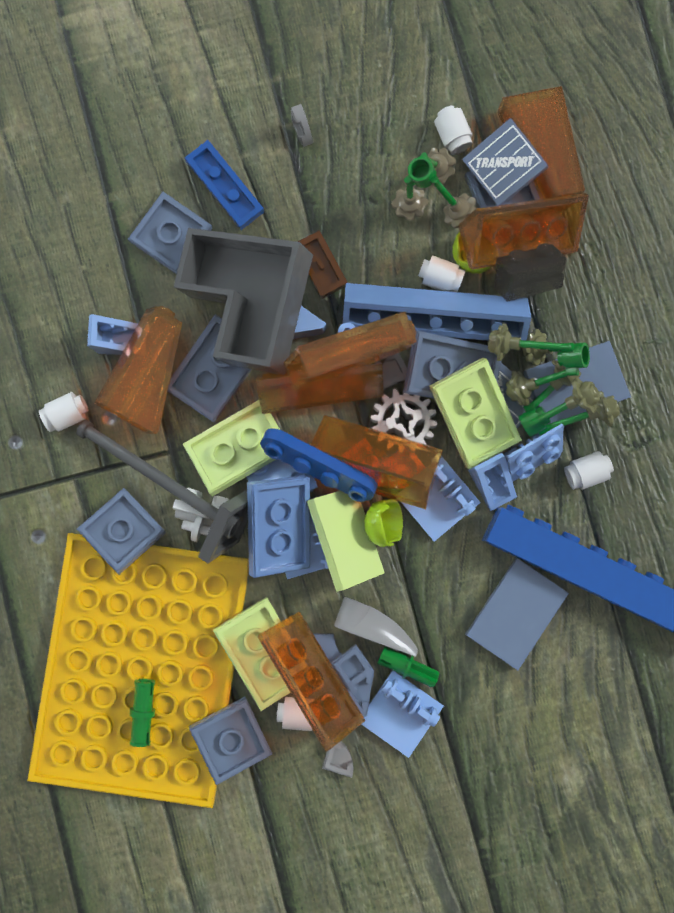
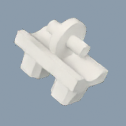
M187 488L201 498L203 497L202 492L195 489ZM214 496L211 505L219 509L220 505L229 499ZM175 499L173 505L175 518L184 520L181 529L192 531L191 541L198 542L201 534L208 535L213 521L184 501Z

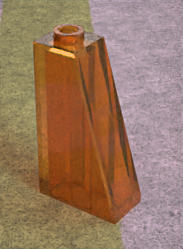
M562 86L503 97L498 108L500 120L504 124L511 118L549 166V168L534 179L547 205H559L560 208H564L577 203V200L584 193L585 187Z
M164 306L146 309L94 403L146 434H157L160 428L182 322L174 318L175 313Z
M402 312L298 346L283 362L294 392L407 350L417 342L415 326L411 320H408L406 312Z

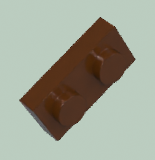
M320 230L298 241L313 254L308 276L321 299L346 287L348 282Z

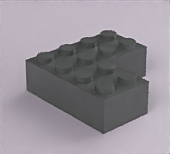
M188 228L174 288L190 298L226 303L213 354L214 358L231 366L285 375L313 254L300 242Z

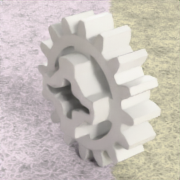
M393 389L392 398L385 394L382 395L383 406L380 404L374 405V410L379 414L371 415V422L378 423V425L371 429L372 434L380 433L377 443L382 444L386 441L388 443L386 451L390 452L393 447L398 448V455L401 456L405 448H408L411 455L415 453L416 445L424 449L426 447L424 438L432 440L434 436L429 429L437 427V422L430 420V418L436 415V410L427 409L431 401L426 399L422 402L418 395H414V397L407 393L399 395L396 389ZM405 403L411 404L418 409L413 410L407 407ZM393 406L394 413L390 418H386L383 421L386 411ZM400 411L405 420H410L408 431H406L402 424H396L399 421ZM424 423L422 432L415 438V427ZM395 433L402 437V441L392 438L389 434Z

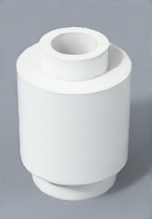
M448 106L437 113L438 117L435 119L434 124L444 147L450 151L451 155L459 154L470 148L473 144L471 140L473 134L462 109Z
M432 255L430 261L424 259L418 276L424 278L422 284L439 291L458 292L465 270L460 269L458 264Z
M70 392L44 404V408L39 410V415L49 432L54 430L59 432L85 420V413L89 410L81 395L76 396L73 392Z
M599 451L573 460L569 466L564 467L567 481L573 490L577 488L583 490L610 480V473L614 471L608 455L603 456Z
M285 697L284 703L278 702L277 722H283L282 729L312 731V728L320 729L322 703L315 702V699Z

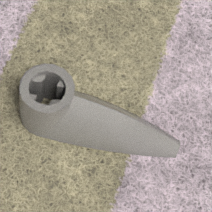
M344 597L334 623L335 627L413 656L417 655L418 648L396 622L369 605Z

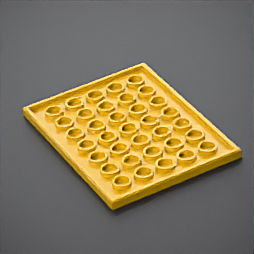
M68 533L27 781L213 808L217 785L188 726L229 705L235 667L213 632V629L243 611L249 576V558L220 555L210 563H206L198 557L200 551L152 545L118 575L81 534ZM143 678L155 680L152 706L155 708V717L151 719L150 745L134 747L130 745L132 717L129 716L130 708L134 704V681Z

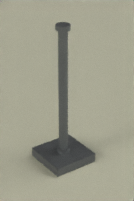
M84 420L78 426L76 434L83 439L87 437L213 521L198 555L200 559L210 563L239 543L248 524L247 490L223 503L217 509L95 429L94 424L89 420Z

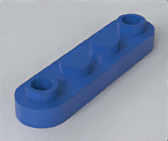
M271 428L265 431L260 445L264 453L270 458L279 459L291 465L296 471L311 475L320 480L325 486L336 488L348 494L354 501L364 502L374 497L378 485L371 476L282 430Z

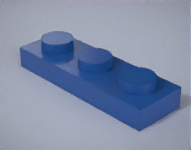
M209 140L185 157L186 163L240 230L264 213V208Z

